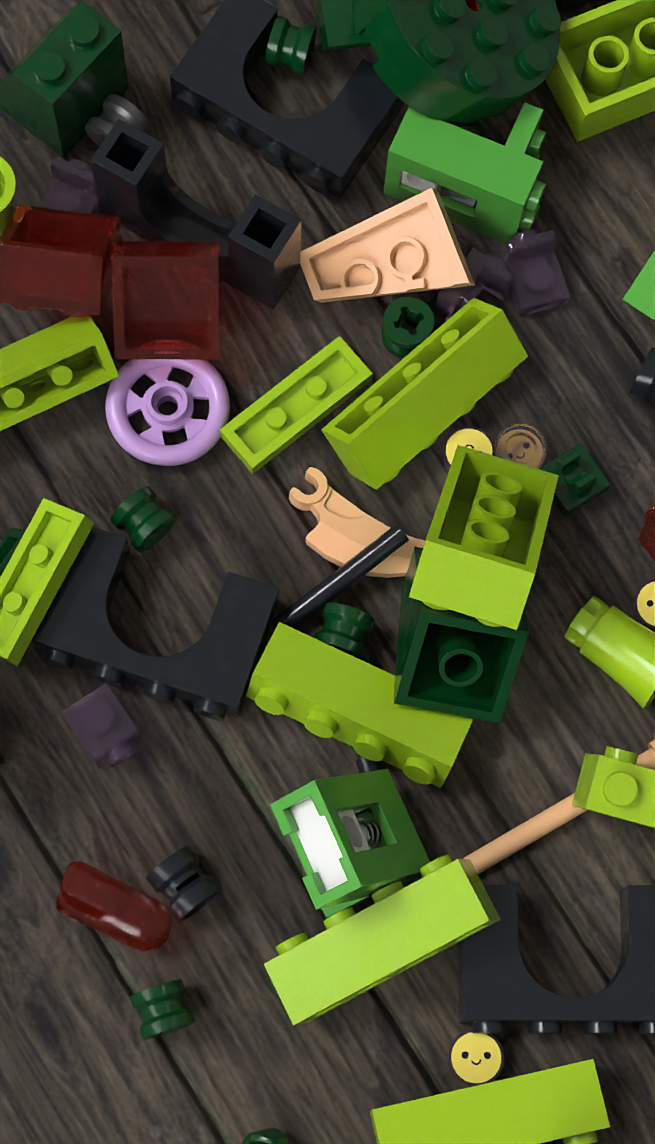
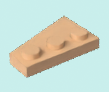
M433 188L300 252V265L313 299L321 303L475 285L440 194Z

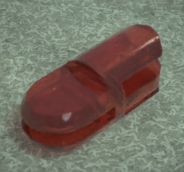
M73 861L67 866L55 902V908L58 912L137 951L148 952L157 950L168 940L172 928V917L168 908L160 901L82 861Z

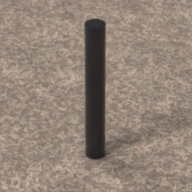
M396 523L279 614L271 623L275 628L281 622L296 629L322 609L326 603L331 602L407 543L409 538Z

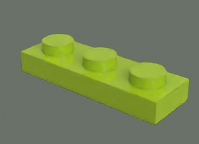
M338 336L219 429L221 438L248 470L254 474L371 382L373 373L346 342Z
M43 498L0 577L1 659L16 666L21 661L94 525V522L84 514Z

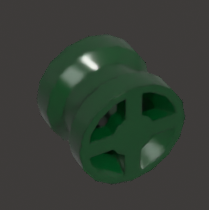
M278 16L268 41L265 64L275 68L281 64L287 65L292 68L294 73L305 75L316 42L317 26L309 24L302 27L291 25L288 18Z
M410 296L401 297L391 302L386 308L383 317L382 343L386 350L395 357L402 359L432 334L435 321L433 312L428 304L421 299ZM406 318L407 320L412 321L413 323H418V325L413 326L412 324L407 323Z
M149 486L142 487L131 494L117 507L110 518V522L117 530H125L131 536V545L138 553H142L157 544L173 528L177 521V516L171 509H162L156 502V493Z
M326 603L322 613V617L325 620L323 629L315 633L314 638L362 660L365 653L362 643L365 635L372 632L375 619L366 612L348 605Z
M182 979L159 984L129 996L132 1007L140 1011L143 1020L139 1029L143 1040L156 1038L195 1023L192 1011L185 1008L182 996L185 993Z

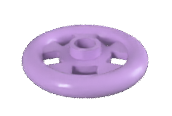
M160 347L144 351L128 360L118 370L119 377L112 379L105 403L108 426L119 445L129 454L143 462L159 466H176L194 461L214 447L221 437L219 429L228 422L230 399L222 376L209 361L192 351L176 347ZM173 368L184 370L193 375L188 388L180 383L168 381ZM147 375L156 384L146 391L143 398H140L131 388L140 377ZM194 399L209 400L207 420L192 419ZM170 401L175 403L178 408L175 413L164 415L159 412V406L164 402ZM142 411L145 421L151 428L138 435L132 428L128 417ZM182 428L185 429L187 441L176 445L164 444L163 432L168 433Z

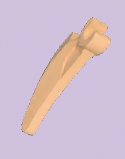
M309 467L304 478L316 488L317 491L314 494L306 495L295 487L290 490L288 499L291 504L300 510H311L318 521L316 528L307 535L306 544L324 559L340 567L390 529V527L366 514L333 490L327 484L325 475L316 468ZM406 535L409 541L369 571L366 576L383 578L406 576L414 546L423 548L425 540Z

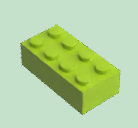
M616 0L561 22L558 56L550 74L545 80L577 142L655 111V0Z
M457 445L426 537L409 597L420 600L426 606L435 610H452L475 617L479 622L487 626H505L517 630L536 573L559 475Z

